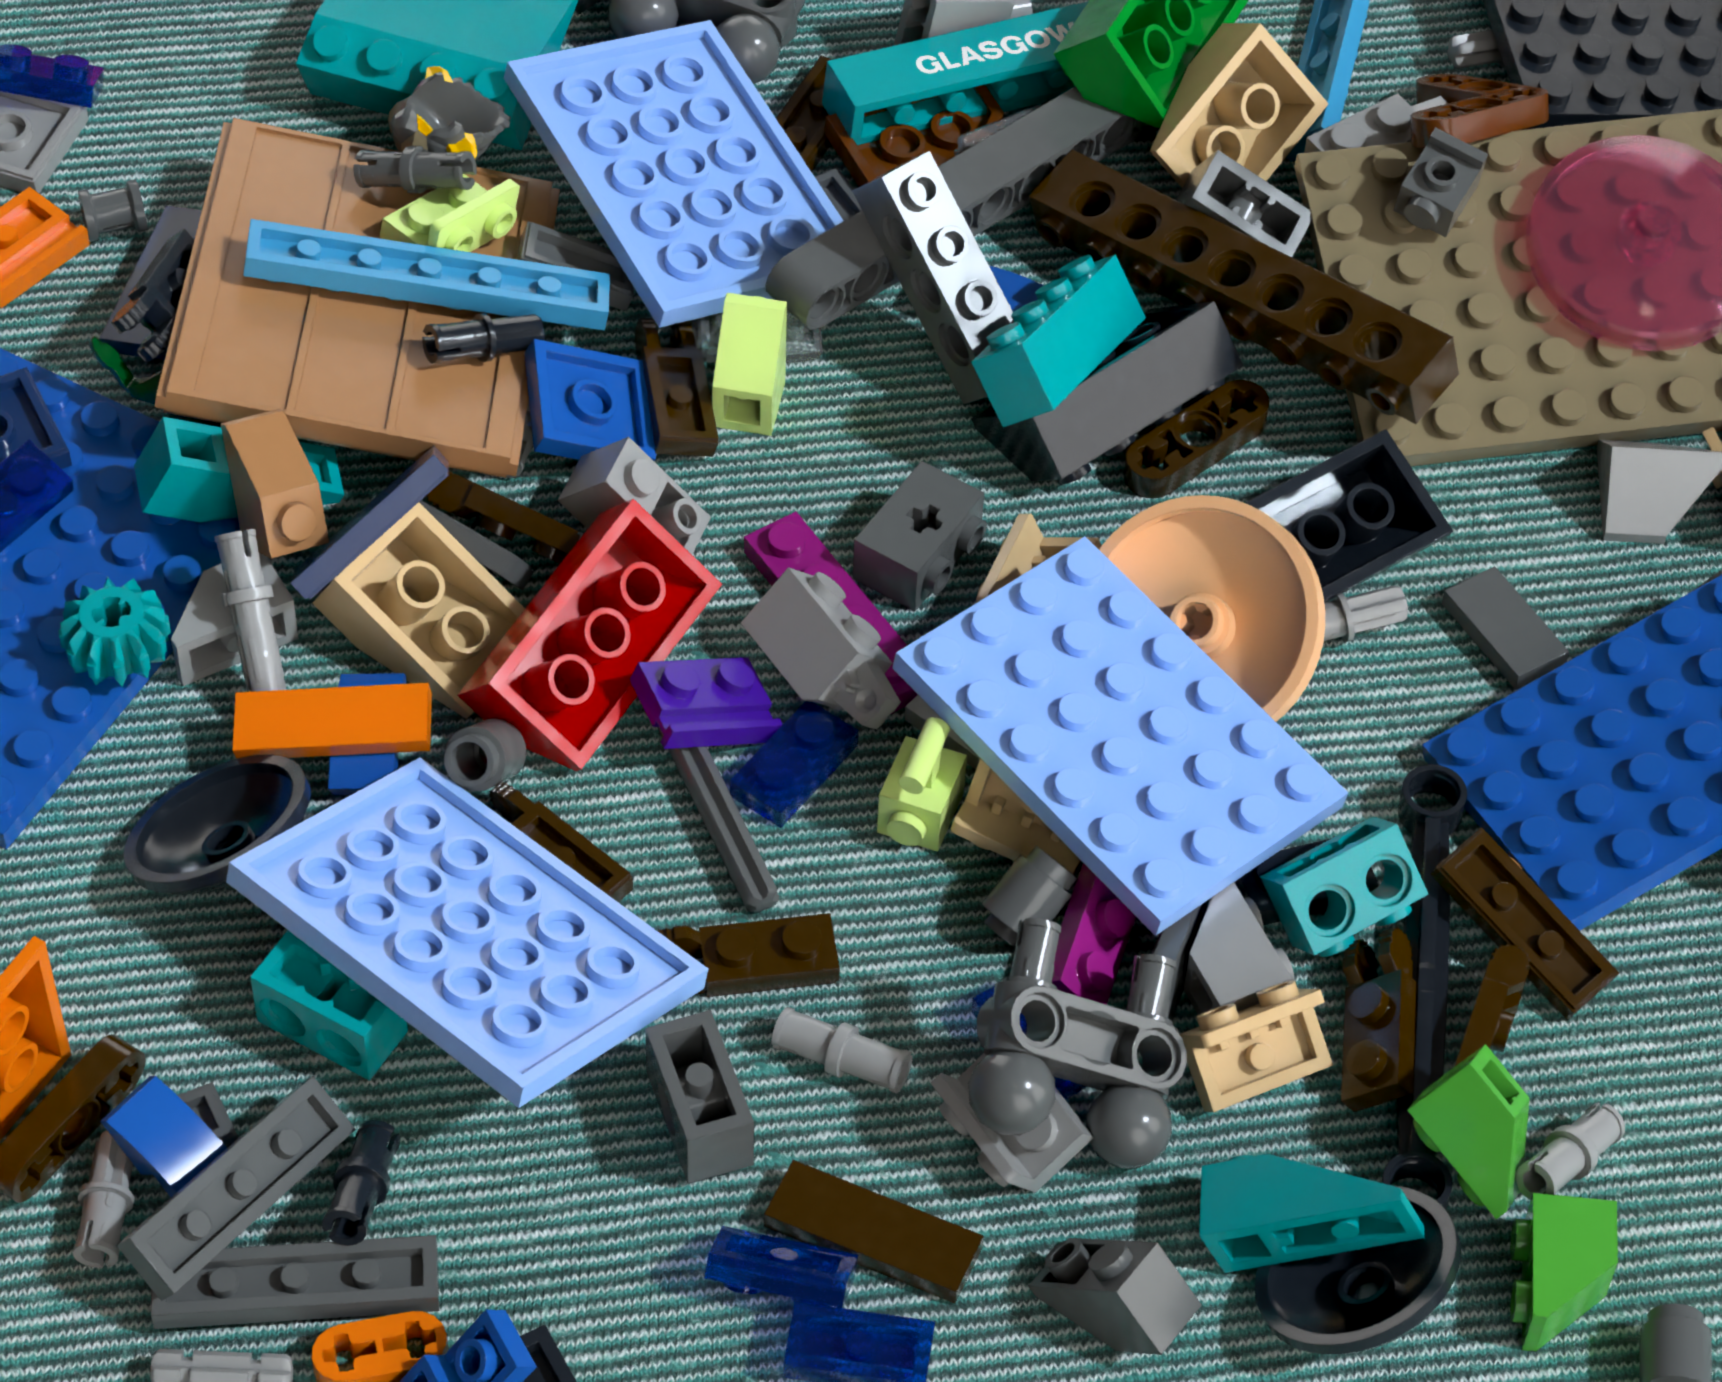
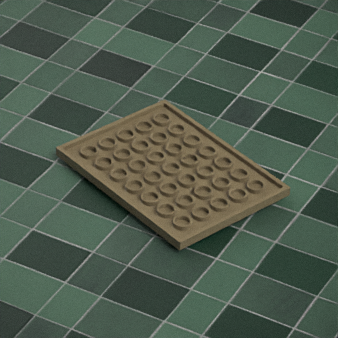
M1722 109L1517 130L1467 143L1487 153L1488 157L1477 189L1447 237L1430 229L1418 228L1411 224L1405 216L1394 211L1400 187L1424 148H1417L1411 142L1297 154L1294 168L1303 206L1311 211L1312 221L1308 229L1318 270L1453 336L1459 375L1417 424L1396 414L1386 415L1378 411L1367 399L1346 389L1358 443L1387 429L1410 466H1420L1595 446L1599 440L1639 441L1700 434L1711 427H1714L1716 432L1722 431Z

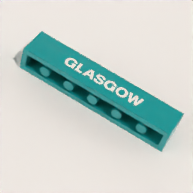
M1089 1L829 60L826 67L822 104L829 115L837 114L850 138H853L855 143L860 145L880 140L882 131L896 124L909 125L918 130L930 128L933 117L945 110L949 112L960 111L971 118L985 115L987 107L973 89L976 86L986 85L1003 112L1049 102L1075 87L1071 79L1062 70L1060 63L1053 53ZM934 96H939V97H936V98H932V99L925 100V101H921V102L914 103V104H911V103H910V102H912V101H917V100H921V99H925V98H930V97H934ZM883 108H887L888 110L885 112L864 117V113ZM953 116L940 119L939 125L952 123Z

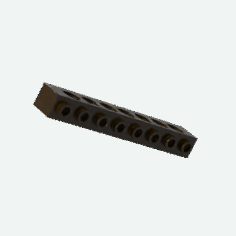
M1073 149L1029 195L1036 220V229L1040 236L1049 244L1055 247L1065 246L1083 256L1091 255L1094 262L1116 254L1126 277L1137 288L1150 294L1156 292L1177 305L1214 301L1229 334L1240 341L1250 340L1270 350L1283 363L1292 366L1298 364L1319 375L1329 386L1337 390L1347 389L1367 399L1378 411L1386 415L1396 414L1417 424L1459 375L1453 336Z

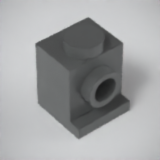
M1435 127L1426 147L1400 187L1394 211L1405 216L1411 224L1418 228L1430 229L1447 237L1478 187L1488 154Z

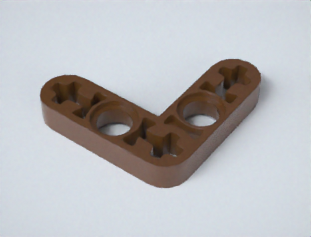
M1436 74L1420 77L1416 80V104L1438 96L1445 99L1448 104L1420 110L1410 115L1411 144L1417 148H1425L1435 127L1465 143H1471L1544 124L1549 120L1548 91L1538 87L1458 74Z

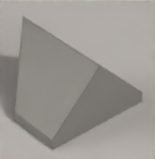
M1599 440L1596 449L1603 541L1665 544L1667 535L1722 470V451L1662 443Z

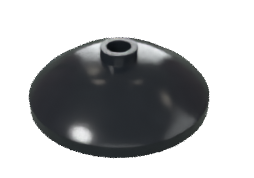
M279 755L247 756L204 770L170 790L139 819L125 844V865L135 882L143 888L155 892L185 895L229 886L226 880L230 861L302 822L311 796L309 781L302 768L295 761Z
M1399 1187L1424 1225V1238L1258 1267L1254 1287L1255 1299L1266 1325L1274 1335L1286 1344L1299 1350L1317 1354H1352L1368 1351L1388 1344L1407 1334L1421 1324L1441 1303L1450 1290L1459 1269L1461 1260L1460 1238L1447 1211L1430 1196L1414 1189Z

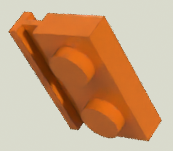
M30 186L0 207V309L90 245L87 228L83 225L75 226L70 222L68 214Z

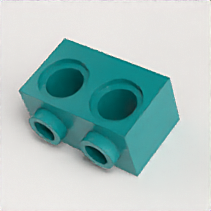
M1374 816L1260 876L1291 945L1314 956L1318 954L1320 957L1331 956L1347 949L1355 941L1354 934L1373 924L1376 926H1386L1403 919L1412 911L1410 904L1429 895L1398 825ZM1381 860L1384 866L1383 881L1378 888L1369 892L1366 885L1367 872L1374 863ZM1325 891L1328 897L1327 910L1319 920L1312 922L1309 917L1310 902L1316 894Z
M287 930L250 976L258 1022L369 1081L408 1032L407 1022L289 930Z

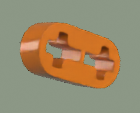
M409 1311L338 1324L321 1333L312 1347L314 1376L317 1382H399L420 1359L411 1358L410 1352L407 1349V1340L421 1338L422 1344L425 1347V1355H445L448 1351L447 1333L442 1322L434 1315L423 1311ZM351 1351V1356L354 1359V1369L339 1371V1366L336 1363V1353Z

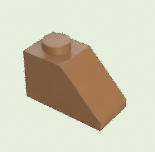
M276 409L221 423L240 531L256 529L258 552L272 559L329 543L319 482L285 412L281 409Z

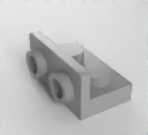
M984 1053L957 1079L940 1073L931 1084L944 1100L939 1106L941 1114L960 1134L964 1136L970 1134L982 1150L977 1156L979 1164L995 1182L1003 1187L1012 1184L1036 1193L1093 1139L1088 1128L1056 1087V1100L1049 1117L1032 1131L1020 1136L1003 1135L994 1132L980 1123L969 1104L968 1082L975 1066L987 1056Z

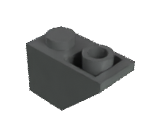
M1068 1238L1049 1252L1045 1259L1044 1268L1028 1285L1035 1297L1115 1351L1162 1355L1202 1305L1158 1242Z

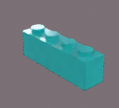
M1116 254L1096 262L1093 261L1091 255H1086L1064 265L1058 270L1061 278L1047 283L1035 292L1038 300L1030 302L1011 314L1013 323L1005 325L987 336L986 339L989 346L971 363L1003 427L1053 411L1146 318Z

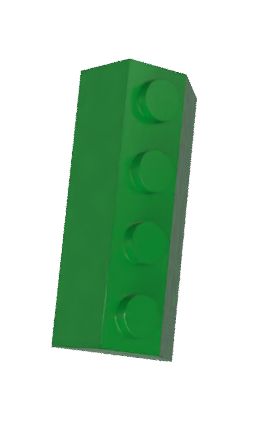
M1090 0L1053 54L1060 63L1064 73L1071 79L1085 100L1160 128L1188 65L1222 23H1234L1249 0Z

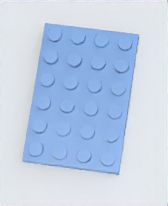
M711 20L507 62L504 80L659 328L723 313L727 293L760 296L775 300L766 292L765 284L768 275L778 261L788 253L843 222L832 202Z
M1085 536L899 650L894 658L892 666L894 671L1155 936L1340 810L1348 795V792Z
M421 757L235 858L228 865L226 883L518 1108L697 994L705 987L709 970L707 967Z

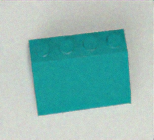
M324 0L315 13L296 61V66L310 94L389 115V111L397 102L411 96L420 82L425 79L426 68L441 66L448 71L451 79L461 77L463 83H471L475 91H479L483 97L489 98L505 108L504 113L511 117L509 120L510 126L503 129L492 143L522 150L532 123L504 80L507 62L559 51L578 0Z

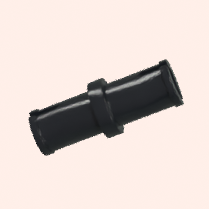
M371 1120L360 1125L349 1158L340 1163L334 1175L333 1187L336 1192L329 1210L322 1220V1229L324 1232L332 1229L328 1237L338 1244L350 1246L364 1240L375 1206L384 1201L389 1191L390 1176L388 1171L393 1157L399 1149L400 1136L399 1133L391 1136L395 1128L384 1121Z

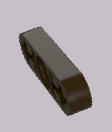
M1230 381L1132 443L1127 450L1124 468L1126 486L1133 493L1144 498L1154 499L1167 496L1259 436L1266 427L1270 403L1267 392L1261 386L1251 381ZM1233 407L1236 411L1230 414V408ZM1190 431H1200L1209 435L1213 442L1206 446L1196 447L1184 442L1181 436ZM1161 464H1163V470H1162V471H1160V470L1157 468V467L1160 466ZM1142 465H1145V466L1148 467V468H1147V469H1143V468H1141V466H1142Z
M115 1034L105 1036L97 1042L0 1144V1192L17 1203L24 1202L35 1195L99 1127L100 1121L134 1089L145 1067V1054Z

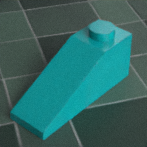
M162 417L134 464L142 512L195 522L238 517L221 427ZM299 442L319 482L322 504L339 503L344 496V490L335 449Z
M1271 1154L1257 1156L1240 1155L1233 1157L1229 1161L1202 1166L1199 1237L1224 1273L1424 1238V1225L1399 1187Z

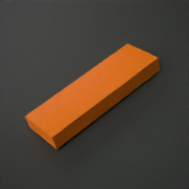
M429 683L235 692L232 751L236 759L253 755H279L287 758L430 751L432 691Z

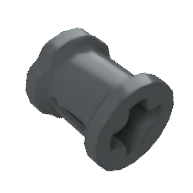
M136 179L127 181L124 188L95 194H90L87 189L78 191L80 209L84 226L88 231L89 242L98 241L100 234L133 227L138 232L148 230L143 201Z

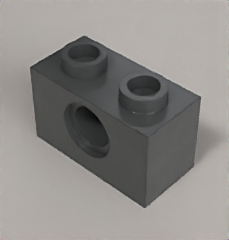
M708 1010L645 1028L646 1072L687 1183L690 1184L753 1166L754 1120L712 1011Z

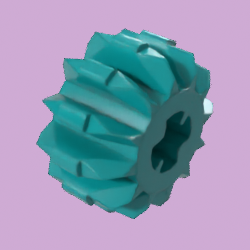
M107 576L103 588L94 590L82 585L79 595L80 600L65 602V610L63 611L64 621L60 622L61 629L58 631L61 647L65 649L68 662L73 667L75 673L88 672L95 685L101 683L108 676H112L123 687L127 675L132 673L148 679L149 670L151 669L150 663L165 661V653L167 652L166 642L169 641L168 635L171 633L169 617L165 615L161 600L157 597L155 590L141 591V587L138 586L134 578L122 587H116Z

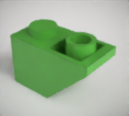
M1484 1044L1423 1090L1407 1111L1414 1118V1128L1423 1143L1435 1152L1441 1151L1458 1172V1182L1467 1197L1478 1206L1485 1205L1494 1218L1497 1219L1508 1211L1521 1192L1516 1183V1171L1524 1163L1530 1098L1489 1047Z
M1533 1193L1525 1219H1514L1510 1254L1511 1260L1522 1261V1280L1515 1279L1513 1282L1510 1319L1511 1322L1522 1323V1350L1536 1352L1606 1297L1618 1263L1617 1201Z

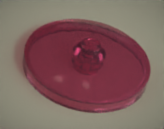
M1642 135L1606 138L1583 146L1567 155L1548 173L1540 185L1530 210L1526 228L1528 261L1532 273L1547 299L1566 319L1581 330L1609 343L1637 350L1662 351L1685 348L1702 343L1721 333L1722 164L1709 155L1686 144L1666 138Z

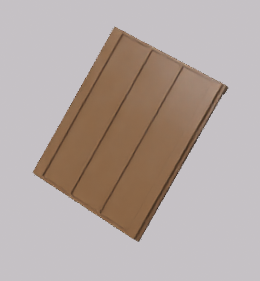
M233 118L232 123L224 122L154 407L164 409L163 413L220 424L281 409L285 412L296 437L299 439L413 461L418 460L434 445L449 461L450 468L506 478L507 475L516 476L529 398L525 351L495 354L493 360L488 362H481L478 358H462L431 364L423 350L422 337H433V335H425L423 332L426 325L469 321L476 314H483L484 312L464 309L455 310L438 305L405 300L396 301L385 297L345 291L336 292L325 288L285 282H270L265 279L243 276L250 219L382 239L379 236L384 217L435 189L425 190L421 194L407 193V190H404L402 187L361 188L358 186L354 178V164L368 165L367 162H358L355 159L356 154L360 150H397ZM477 167L476 175L465 174L469 178H473L476 183L487 191L508 179L520 185L516 204L517 218L511 230L502 238H494L471 253L517 259L521 235L528 221L554 230L560 189L552 188L553 182ZM486 313L491 319L507 317L504 315Z

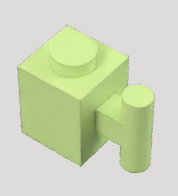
M935 717L926 719L918 739L905 736L879 793L877 833L890 836L893 840L903 845H918L937 852L964 794L967 761L966 754L943 748L950 732V727L942 719Z

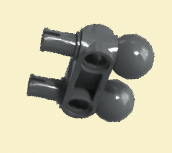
M611 0L607 17L609 26L617 39L676 27L677 20L689 24L711 20L751 82L755 84L765 80L775 70L780 47L788 44L796 35L798 29L797 16L805 5L806 0Z
M1021 919L1018 923V935L1010 976L1003 978V981L995 984L993 997L989 998L981 1006L977 1016V1035L981 1046L984 1048V1054L987 1056L975 1066L968 1082L969 1104L979 1122L994 1132L1003 1135L1020 1136L1034 1130L1049 1117L1056 1100L1054 1077L1098 1089L1102 1092L1093 1099L1086 1116V1127L1093 1136L1090 1144L1097 1156L1111 1165L1120 1168L1138 1169L1151 1163L1166 1150L1171 1138V1112L1164 1100L1168 1099L1170 1087L1175 1085L1183 1076L1187 1064V1050L1183 1039L1179 1035L1178 1029L1173 1026V1022L1168 1019L1170 995L1177 962L1171 958L1154 954L1135 956L1127 1008L1122 1010L1057 990V987L1052 984L1058 939L1062 926L1044 919ZM1020 1013L1023 1014L1027 1023L1026 1035L1022 1032L1020 1026ZM1137 1049H1139L1142 1056V1068L1137 1060Z

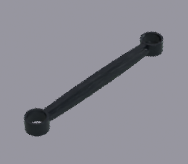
M1429 764L1419 766L1407 774L1403 781L1398 804L1399 820L1405 829L1412 833L1410 854L1429 895L1410 904L1412 911L1404 917L1403 933L1407 934L1410 946L1412 947V979L1416 981L1414 1088L1411 1095L1397 1099V1156L1392 1158L1386 1165L1381 1183L1392 1185L1396 1181L1405 1178L1422 1180L1435 1189L1439 1197L1436 1201L1447 1210L1452 1190L1451 1174L1446 1165L1436 1157L1437 1152L1427 1147L1420 1139L1413 1125L1414 1118L1407 1110L1423 1090L1444 1075L1449 978L1450 895L1430 874L1439 863L1450 855L1449 835L1453 834L1461 824L1467 799V788L1463 779L1453 770L1441 765ZM1424 792L1436 793L1449 800L1453 807L1440 812L1429 811L1418 806L1411 797Z

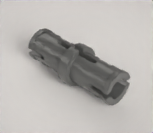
M422 146L405 147L403 152L362 149L356 154L355 159L358 162H367L368 165L354 164L353 167L355 181L361 188L402 187L404 190H407V193L421 194L427 188H459L461 190H469L473 187L475 180L473 178H465L463 174H477L476 161L471 152H427Z

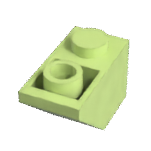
M726 294L712 385V407L716 427L772 436L785 386L786 301L766 299L760 296Z

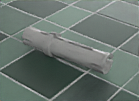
M247 529L244 532L235 531L215 536L227 593L221 594L223 606L230 607L247 692L287 690L269 604V598H274L272 585L265 584L256 540V529Z

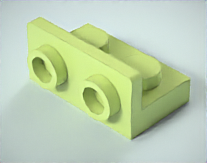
M508 179L488 191L476 182L469 190L436 188L384 217L379 237L393 241L472 252L494 238H502L511 230L517 218L516 204L520 185Z

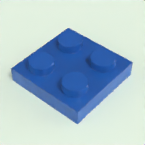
M539 339L532 340L524 352L535 452L579 460L585 454L630 437L653 461L656 460L642 360Z

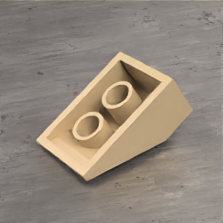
M1222 23L1188 65L1150 152L1182 188L1191 171L1217 150L1267 181L1328 106V102L1261 23Z
M419 502L350 563L312 603L356 648L393 672L404 673L407 676L406 680L410 683H429L432 697L465 719L474 711L457 696L525 609Z

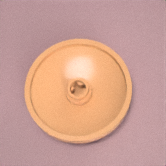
M1209 495L1184 496L1158 503L1139 512L1122 524L1102 544L1099 550L1275 722L1282 718L1297 702L1311 680L1320 658L1325 634V604L1319 577L1312 561L1296 538L1281 524L1253 506L1234 499Z

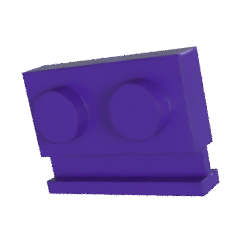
M748 657L638 662L630 678L631 684L652 726L660 727L664 735L660 741L664 749L774 743L783 727L780 718L773 719L769 709L772 706V702Z

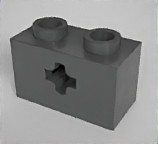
M1219 150L1191 171L1176 201L1290 257H1293L1312 221L1311 211Z
M921 461L854 539L853 579L916 611L931 592L939 594L944 589L951 577L954 564L964 552L972 554L980 545L987 528V522L982 520L984 492Z

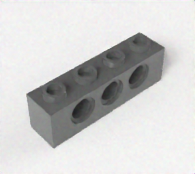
M930 151L898 165L854 189L852 192L963 404L988 397L971 362L989 346L986 339L988 335L1014 322L1011 317L1013 311Z

